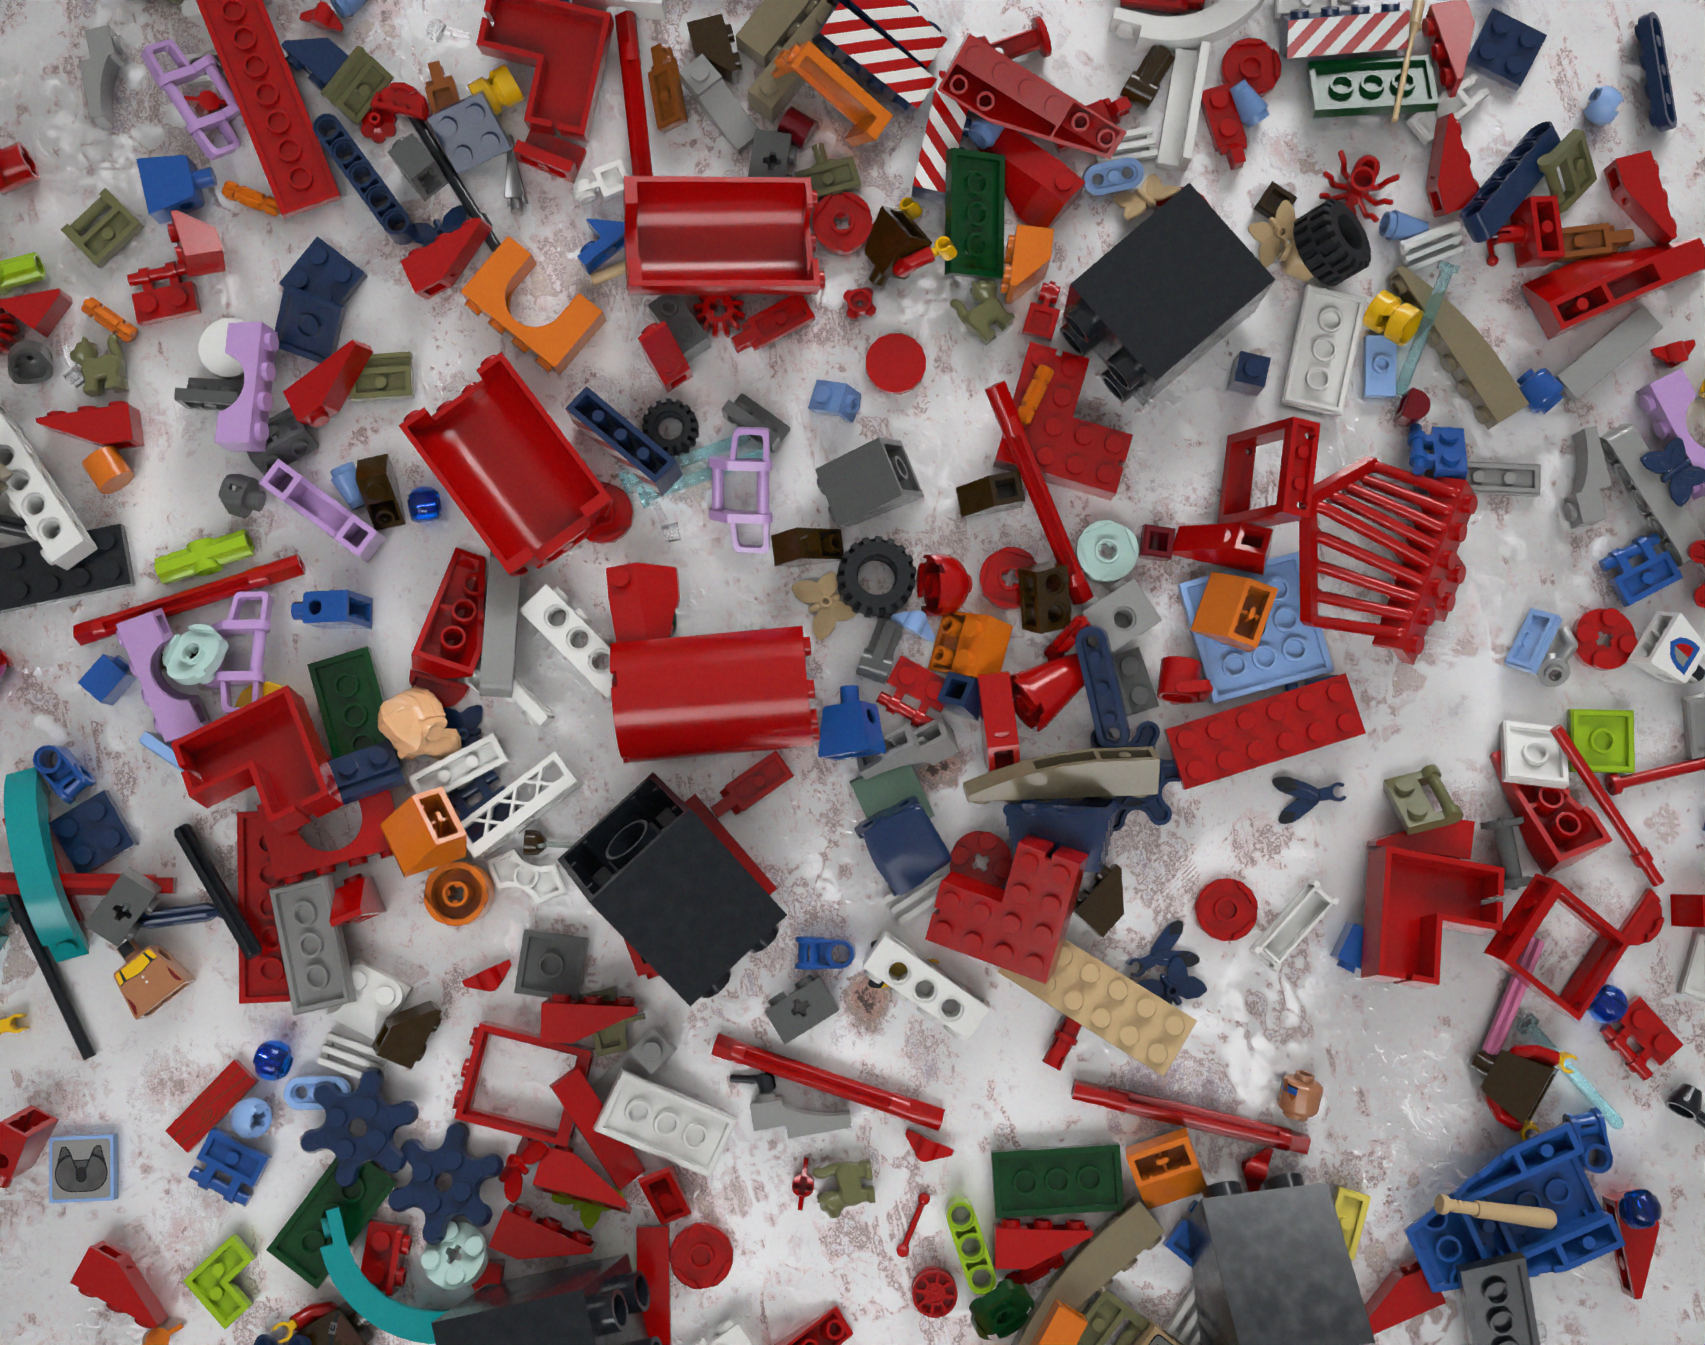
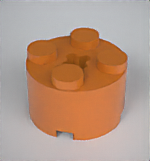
M450 862L437 867L428 876L423 895L424 905L428 913L436 921L450 926L468 925L479 921L488 913L495 900L494 885L491 877L482 867L471 862ZM455 888L464 889L463 899H455L454 896L457 894Z

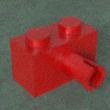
M1557 195L1532 196L1523 200L1510 216L1511 225H1503L1494 235L1498 237L1489 239L1492 245L1514 243L1517 268L1544 267L1564 257L1565 249Z

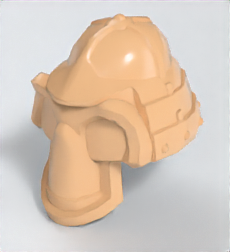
M413 686V688L384 701L380 706L378 729L390 740L394 749L397 750V755L400 759L413 760L416 756L427 754L432 758L442 760L462 749L461 737L458 731L452 728H445L448 721L445 718L446 714L442 704L428 689Z

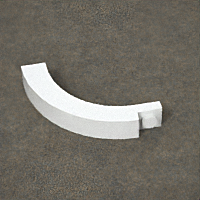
M1220 0L1202 11L1172 17L1148 15L1115 7L1108 31L1115 33L1121 38H1137L1134 50L1149 52L1153 45H1162L1170 50L1171 53H1174L1176 48L1196 50L1199 48L1201 41L1213 44L1238 30L1254 15L1264 0Z

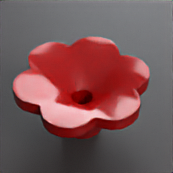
M373 108L361 120L363 123L361 134L365 138H371L376 144H381L386 138H392L396 135L397 129L395 124L397 118L394 113Z

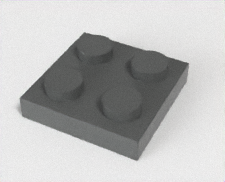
M524 929L514 993L551 998L552 994L565 993L571 994V999H579L589 938Z

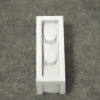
M492 733L409 776L408 778L416 794L441 786L445 793H448L502 764L511 762L510 757L505 755L498 741L500 740L498 734Z
M1310 879L1249 948L1270 970L1278 972L1282 968L1280 964L1332 906L1339 904L1340 900L1337 897H1331L1320 887L1321 883L1317 879Z

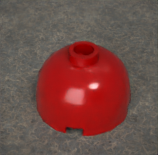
M924 555L923 558L926 559V562L919 563L916 578L918 598L924 596L926 606H921V609L927 616L953 614L964 605L968 593L971 592L972 578L967 573L963 564L951 555Z

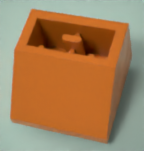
M1017 224L1015 234H1009L1004 256V263L1006 264L1000 293H1006L1005 304H1012L1045 278L1051 260L1054 229Z
M1211 572L1190 631L1243 651L1251 652L1258 647L1278 589L1247 577Z
M956 611L953 614L942 616L928 670L945 675L950 671L975 679L980 674L1001 672L1013 626L989 615Z
M442 786L411 796L380 824V828L404 878L466 857L467 833Z
M1186 1127L1125 1147L1126 1159L1136 1186L1148 1210L1201 1193L1208 1186Z

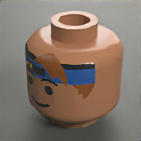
M1296 1070L1295 1074H1288L1282 1078L1277 1104L1283 1110L1282 1113L1286 1117L1297 1121H1307L1308 1117L1317 1115L1323 1087L1318 1081L1314 1080V1074L1304 1070Z

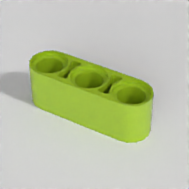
M956 1196L951 1198L946 1204V1219L968 1286L975 1294L986 1295L995 1288L996 1274L973 1205L966 1197ZM963 1206L969 1210L967 1218L963 1221H957L952 1218V1211L956 1207ZM968 1238H975L979 1241L978 1248L973 1252H966L962 1249V1243ZM983 1269L989 1272V1278L984 1283H976L972 1280L973 1274L977 1270Z

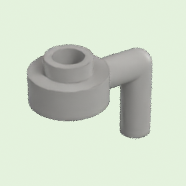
M1569 627L1559 629L1558 635L1564 645L1557 654L1549 653L1545 655L1536 674L1539 681L1546 686H1559L1569 678L1570 667L1567 661L1578 648V642ZM1552 670H1559L1557 674L1549 676Z

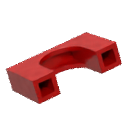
M391 789L359 800L362 812L360 831L350 844L334 851H322L311 847L304 840L299 828L284 834L269 824L262 804L256 805L275 880H284L285 885L303 881V875L316 871L317 876H323L336 872L335 866L348 863L349 868L369 863L367 857L380 854L381 859L393 857L394 855L380 828V824L396 810Z

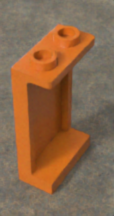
M810 41L800 45L794 44L789 50L783 49L773 62L776 67L771 75L778 78L794 71L854 124L845 137V140L853 147L876 141L893 117L888 110Z

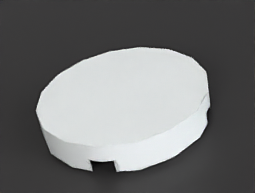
M222 318L212 322L203 331L199 339L198 353L202 364L218 377L235 380L244 377V371L240 362L225 353L228 323L245 322L238 318Z

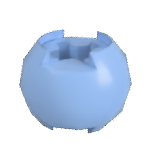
M1610 86L1596 87L1588 98L1591 102L1585 110L1583 109V114L1592 124H1610L1618 114L1616 108L1621 102H1624L1621 92Z
M256 1097L245 1098L235 1105L231 1113L230 1123L233 1131L240 1137L247 1139L258 1138L269 1129L273 1114L270 1106L263 1099Z

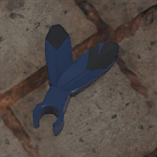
M1277 777L1272 780L1273 786L1278 791L1298 798L1281 811L1278 818L1281 824L1293 823L1316 806L1319 801L1333 800L1338 802L1347 798L1346 796L1337 798L1333 794L1334 787L1344 786V783L1341 782L1317 789L1310 784L1290 777Z
M1175 920L1169 923L1158 936L1149 953L1126 960L1125 964L1132 965L1133 962L1137 961L1140 966L1139 970L1136 973H1131L1130 976L1141 977L1145 971L1156 965L1169 967L1175 957L1182 958L1187 968L1199 963V956L1193 952L1171 950L1182 934V921Z

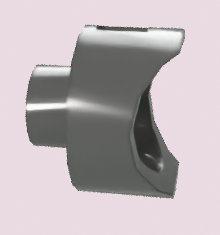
M23 340L15 343L8 353V374L16 384H33L50 379L53 375V359L48 347L33 340Z
M243 474L227 475L221 484L218 494L229 514L244 519L249 517L253 510L260 512L266 502V493L259 490L258 480Z

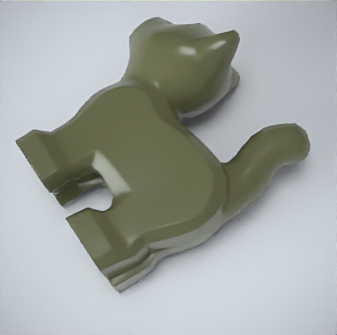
M972 281L970 293L980 304L967 311L962 301L952 299L950 306L957 311L958 317L965 324L967 330L979 337L980 341L987 346L997 337L995 335L996 332L990 329V327L996 324L1003 332L1013 323L1015 316L1013 313H1008L1000 300L996 298L998 287L994 281Z
M116 334L109 335L107 340L110 354L97 357L96 344L89 342L84 336L81 342L77 343L74 350L70 352L71 360L81 366V373L85 380V385L82 387L83 392L90 397L103 395V383H105L104 389H114V393L129 391L128 381L126 380L127 365L118 344L119 337Z
M870 1159L860 1160L859 1162L842 1161L829 1164L824 1168L816 1167L813 1169L814 1177L819 1179L832 1175L835 1176L838 1191L829 1190L817 1195V1202L820 1203L821 1210L827 1213L830 1218H838L842 1210L848 1206H855L862 1202L876 1203L874 1187L861 1186V1179L863 1177L867 1180H873Z

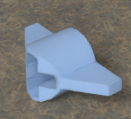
M923 611L891 614L889 620L904 626L903 629L933 643L935 635L928 623L927 615Z

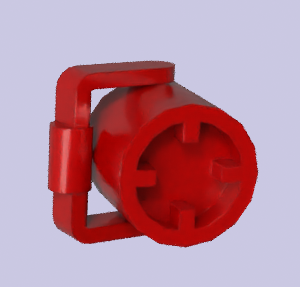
M17 142L3 149L0 147V191L3 194L40 179L38 168L29 151L22 143Z
M1168 656L1161 659L1157 698L1170 702L1172 705L1201 703L1210 696L1213 687L1210 684V680H1200L1202 663L1198 660L1181 656Z

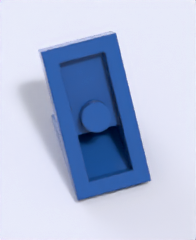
M586 219L590 230L598 240L585 244L577 257L581 266L589 275L624 248V222Z

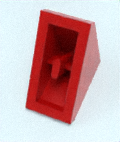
M59 288L0 299L1 308L46 338H48L73 304L72 297Z

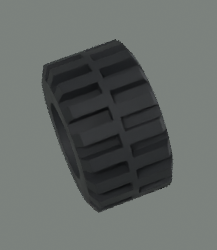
M1329 199L1294 222L1293 235L1297 251L1307 269L1321 283L1330 287L1336 286L1370 265L1371 248L1366 232L1355 214L1342 202Z
M875 536L874 539L866 537L859 543L855 542L848 551H845L838 567L837 589L839 595L841 594L844 604L846 606L849 605L854 613L864 614L866 618H871V616H877V619L879 617L884 618L885 615L889 614L891 616V614L896 613L898 609L906 604L916 584V566L913 567V558L911 554H906V548L902 544L898 546L894 543L895 540L891 538L883 540L882 536ZM870 561H880L889 566L895 578L893 587L887 593L880 595L865 591L858 582V571L863 564Z

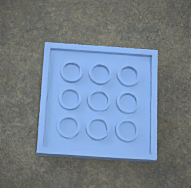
M1299 551L1268 559L1263 575L1237 569L1220 572L1247 577L1275 587L1278 591L1258 647L1251 652L1243 651L1190 631L1199 662L1202 663L1201 670L1204 680H1210V684L1213 687V691L1209 696L1211 704L1334 671L1322 628L1305 626L1300 621ZM1209 576L1182 582L1177 585L1189 628L1192 626Z

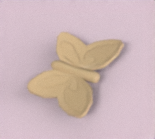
M1151 174L1143 182L1142 189L1137 188L1135 193L1116 194L1113 197V201L1119 207L1125 209L1124 217L1130 221L1140 216L1146 209L1154 208L1156 206L1155 201L1169 198L1178 193L1181 188L1170 185L1162 186L1159 177L1156 174Z
M1288 200L1281 202L1276 211L1275 218L1270 217L1269 223L1257 222L1248 226V232L1255 240L1261 243L1259 247V261L1265 268L1275 261L1280 251V243L1283 245L1285 242L1288 243L1287 239L1290 241L1294 239L1293 228L1294 222L1297 219L1295 218L1294 208Z
M835 572L823 575L817 583L811 580H804L793 584L791 588L796 598L804 603L814 604L808 608L810 613L813 614L818 611L813 618V632L819 640H823L835 629L836 621H846L854 618L856 615L849 605L846 606L844 602L838 601L841 598V594L835 593L838 587Z

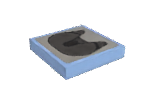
M118 1133L53 1136L49 1138V1203L110 1201L118 1199Z

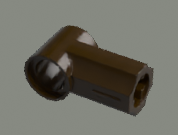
M1153 45L1138 70H1134L1128 78L1120 96H1127L1129 101L1147 110L1160 89L1161 81L1175 60L1170 50L1162 45Z

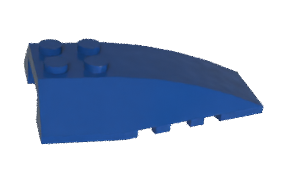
M1565 1122L1508 1147L1447 1195L1450 1199L1467 1202L1479 1200L1551 1209L1557 1215V1224L1554 1228H1535L1474 1218L1469 1214L1455 1212L1441 1215L1435 1211L1433 1206L1404 1229L1432 1293L1460 1289L1456 1265L1521 1251L1526 1257L1529 1277H1536L1543 1273L1569 1271L1626 1246L1613 1215L1602 1210L1581 1165L1578 1155L1584 1152L1570 1122Z

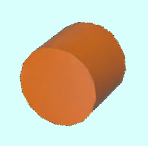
M114 446L100 448L82 461L83 468L102 494L114 493L128 485L134 478L133 471Z

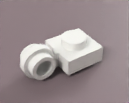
M621 159L592 169L596 181L590 183L588 179H584L572 186L574 200L579 201L580 205L593 202L596 199L595 193L597 191H600L604 201L623 194L624 176L628 175Z

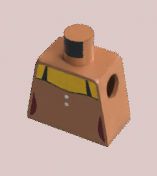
M133 938L117 948L118 953L125 960L126 964L114 973V979L136 1020L151 1016L196 980L195 976L161 945H151L142 950Z

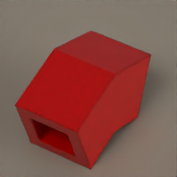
M489 1258L484 1273L471 1285L476 1291L485 1284H501L504 1280L505 1259Z

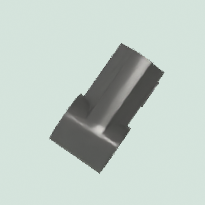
M879 617L868 648L864 649L855 674L885 685L894 661L892 657L900 641L904 626Z

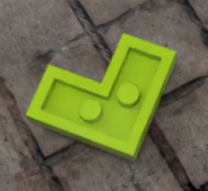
M236 1233L183 1280L224 1330L253 1305L233 1279L257 1257Z

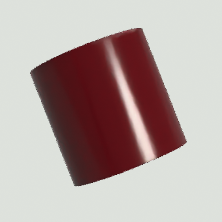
M791 106L782 117L777 132L792 134V144L804 150L817 130L819 122Z
M1413 387L1402 395L1393 419L1394 423L1409 427L1425 417L1431 405L1427 394Z
M1149 524L1142 525L1139 557L1153 561L1171 560L1175 528Z

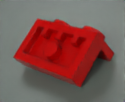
M372 1219L368 1224L361 1271L376 1288L386 1291L385 1296L392 1297L399 1288L404 1287L407 1277V1268H403L405 1255L410 1253L413 1236L408 1235L410 1228L408 1224Z

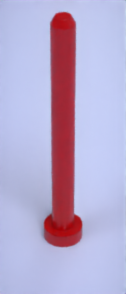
M1705 757L1619 776L1617 773L1607 774L1604 778L1605 787L1608 793L1614 796L1622 794L1623 788L1705 770Z

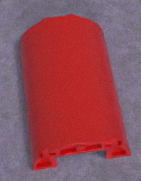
M624 176V251L628 295H817L819 290H824L825 273L824 271H819L818 258H813V253L816 252V234H811L810 217L812 209H817L818 195L817 190H812L811 177Z
M500 352L497 355L488 356L481 362V367L476 370L482 378L481 381L467 385L462 390L460 396L453 401L448 400L442 403L437 408V412L432 416L424 407L421 410H414L407 414L403 420L404 422L398 426L510 576L517 577L526 575L529 572L528 567L535 565L537 569H540L552 563L582 542L599 526L596 519L601 514L603 517L609 514L613 506V499L504 354Z
M803 626L611 643L610 674H613L611 699L617 744L620 756L623 758V763L814 746V742H819L820 740L817 708L810 709L809 699H815L814 679L807 680L806 656H812L810 637H804Z

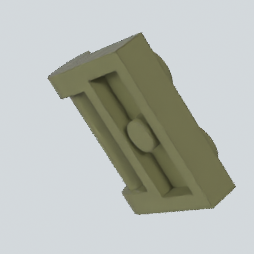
M1573 129L1550 153L1542 155L1537 160L1540 172L1544 173L1550 195H1557L1560 213L1567 211L1597 180L1584 130ZM1558 166L1566 188L1564 192L1556 169Z
M106 188L99 193L101 197L71 225L67 223L61 229L98 268L103 267L144 228ZM111 206L112 209L81 237L80 234Z
M1434 764L1425 766L1421 771L1383 781V789L1407 835L1459 822L1464 816L1461 808L1452 801L1440 779L1441 772ZM1429 784L1442 811L1435 813L1421 786Z
M1106 1289L1102 1293H1097L1083 1312L1088 1324L1077 1345H1105L1125 1317L1131 1322L1114 1345H1130L1141 1329L1143 1331L1146 1330L1150 1322L1114 1293Z

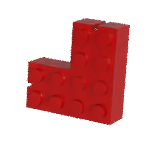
M486 0L484 13L487 18L482 17L476 43L482 55L535 67L524 122L528 129L556 135L558 130L561 137L588 143L614 28L612 14L560 0Z
M1030 341L1013 401L1018 410L1019 406H1022V399L1032 379H1035L1034 374L1039 365H1046L1054 370L1050 383L1046 384L1048 387L1037 410H1034L1035 414L1030 424H1023L1025 434L1045 482L1111 501L1117 493L1124 468L1122 466L1126 461L1133 434L1074 418L1073 415L1090 359L1065 351L1062 352L1061 356H1057V349ZM1002 434L993 467L1010 472L1017 471L1019 469L1007 440Z
M288 685L171 742L178 766L184 770L181 774L189 797L207 809L255 785L269 824L287 834L311 822L310 815L313 814L319 818L344 805L304 698Z
M1028 833L1018 842L1005 890L954 871L950 872L941 880L934 908L937 909L932 913L925 940L1046 984L1055 973L1089 854L1061 845L1052 854V857L1048 858L1046 856L1054 849L1055 842Z
M1384 846L1369 851L1361 979L1385 983L1393 982L1396 985L1419 989L1438 986L1440 984L1442 928L1476 935H1487L1502 931L1503 902L1497 901L1481 905V901L1504 896L1505 868L1391 846Z

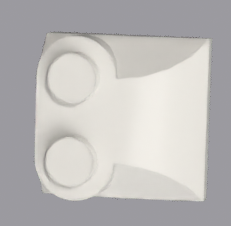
M358 957L355 958L350 966L357 1001L329 1007L326 1015L375 1040L385 1019L388 1016L401 1012L414 987Z

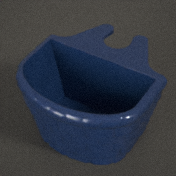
M1085 797L1083 800L1078 801L1068 798H1056L1049 802H1041L1032 799L1022 800L1018 803H1008L1004 806L1003 813L1006 815V826L1009 827V837H1011V847H1014V856L1018 842L1029 833L1055 842L1054 849L1046 856L1048 858H1051L1052 854L1063 845L1089 854L1084 872L1099 873L1105 867L1110 837L1113 835V826L1116 824V814L1119 811V803L1116 800Z

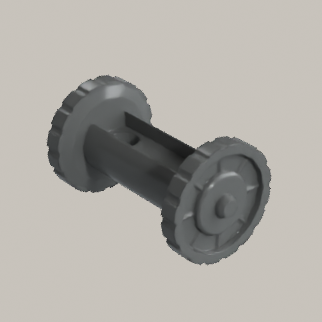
M1504 816L1497 817V820L1480 823L1481 829L1494 830L1501 867L1505 868L1504 889L1518 890L1519 887L1528 886L1533 878L1530 876L1522 877L1513 826L1525 823L1523 816L1506 819Z

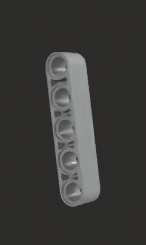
M1624 422L1599 437L1605 461L1651 533H1656L1659 536V546L1663 552L1668 550L1677 567H1681L1691 561L1687 554L1689 544L1697 540H1705V536L1685 504L1679 507L1671 499L1668 489L1670 481L1667 483L1661 481V477L1665 473L1656 474L1642 464L1640 457L1651 451L1632 424Z
M490 551L479 695L512 698L521 576H510L492 551Z

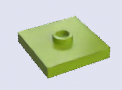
M1567 710V734L1593 773H1635L1634 710ZM1568 759V772H1577Z

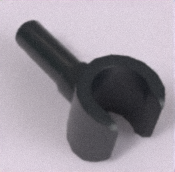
M767 1072L751 1076L733 1074L730 1076V1082L757 1083L759 1093L770 1092L776 1088L774 1075Z

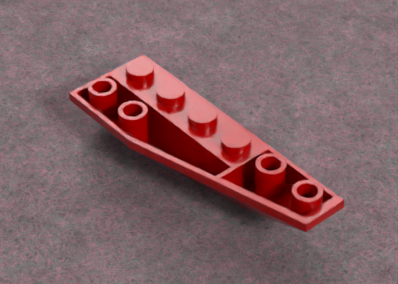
M968 32L951 60L937 89L990 123L1107 159H1111L1127 133L1122 128Z
M1701 238L1579 259L1523 284L1521 288L1547 339L1550 340L1705 270V246Z

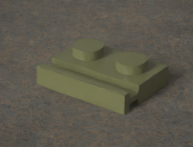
M356 46L320 94L326 97L352 123L358 125L371 108L370 104L374 95L386 88L394 77L370 56L363 47Z
M409 351L372 354L350 392V400L352 402L415 398L412 353Z

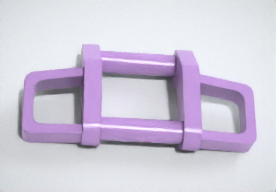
M171 39L147 45L141 53L143 61L160 90H165L186 122L185 128L207 158L215 160L234 153L240 147V141L228 122L240 116L241 112L231 87L217 67L218 62L213 54L206 55L190 64L176 43ZM167 52L179 69L164 73L154 54ZM207 73L228 106L221 111L197 118L177 86L191 82ZM219 128L228 145L222 148H215L204 132Z
M737 427L733 432L730 457L719 455L708 457V466L712 468V508H709V519L730 523L733 548L736 552L767 553L770 548V523H772V512H769V471L772 470L770 430L763 427ZM739 436H762L763 459L736 458ZM724 470L757 471V511L724 508ZM737 523L763 524V544H742L739 540Z
M265 591L237 592L234 595L227 620L211 625L224 640L235 634H253L249 671H223V660L216 671L215 678L210 683L204 684L207 688L221 689L222 711L226 714L241 708L232 707L231 685H253L252 702L263 697V685L265 684L266 676L263 673L266 635L270 633L273 596ZM262 600L260 619L239 620L244 602Z

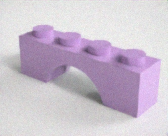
M263 322L228 323L225 353L239 361L244 371V386L241 394L231 406L218 412L215 443L230 452L265 451L266 440L269 438V411L273 404L271 393L273 380L276 376L275 357L276 351L279 348L278 332Z
M1681 368L1636 391L1641 408L1650 416L1654 432L1663 441L1665 447L1675 438H1681L1686 450L1684 459L1691 460L1689 466H1699L1705 469V448L1700 446L1691 437L1686 425L1687 409L1697 395L1684 370ZM1705 482L1692 486L1691 496L1693 500L1705 496Z
M280 459L276 460L259 482L260 485L367 563L387 539Z
M159 608L117 623L116 627L118 630L116 631L118 642L127 650L130 658V670L140 681L143 688L141 690L142 699L148 707H151L155 717L153 721L155 730L160 736H163L165 743L183 737L209 724L210 722L199 696L188 695L175 690L167 683L160 667L161 654L166 644L174 637L163 609Z

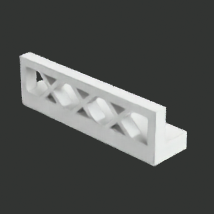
M1201 41L1197 51L1176 48L1174 52L1175 60L1171 69L1156 161L1157 168L1186 172L1193 154L1211 42Z
M554 751L461 822L464 830L474 822L485 823L483 837L475 843L467 835V849L475 859L485 860L583 786L577 775L570 771L559 754ZM555 762L564 775L554 783L543 782L545 769ZM538 775L537 781L531 780ZM525 784L536 785L535 797L529 802L517 801L519 788ZM542 786H548V788L541 792ZM511 794H513V795H512V800H507V799H506V798L509 797ZM499 803L511 804L507 819L503 822L492 820L495 806ZM521 805L522 807L516 811V806ZM487 813L486 819H480ZM491 824L497 825L490 831Z

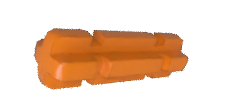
M230 180L224 183L222 194L225 198L233 201L237 200L239 203L259 211H266V214L274 217L280 214L274 197H267L264 193L246 186H239L238 183Z
M91 297L84 300L81 307L83 313L90 318L94 316L93 319L111 333L115 334L117 332V336L126 343L136 339L138 334L136 327L129 322L125 324L126 320L108 307L104 306L102 308L103 304L95 298Z
M1041 364L1038 366L1034 374L1035 379H1032L1022 399V406H1019L1017 410L1022 423L1025 425L1030 424L1035 414L1034 410H1037L1048 387L1046 384L1050 383L1054 374V370L1046 365Z

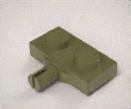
M819 143V150L817 144L811 147L816 160L814 165L808 169L794 172L795 177H811L812 190H817L818 201L830 194L833 196L842 194V192L861 189V181L853 156L839 160H828L824 143Z
M616 986L583 994V996L602 995L603 1001H615V997L618 996ZM645 1013L631 1016L592 1034L597 1057L630 1049L626 1034L627 1023L644 1020Z

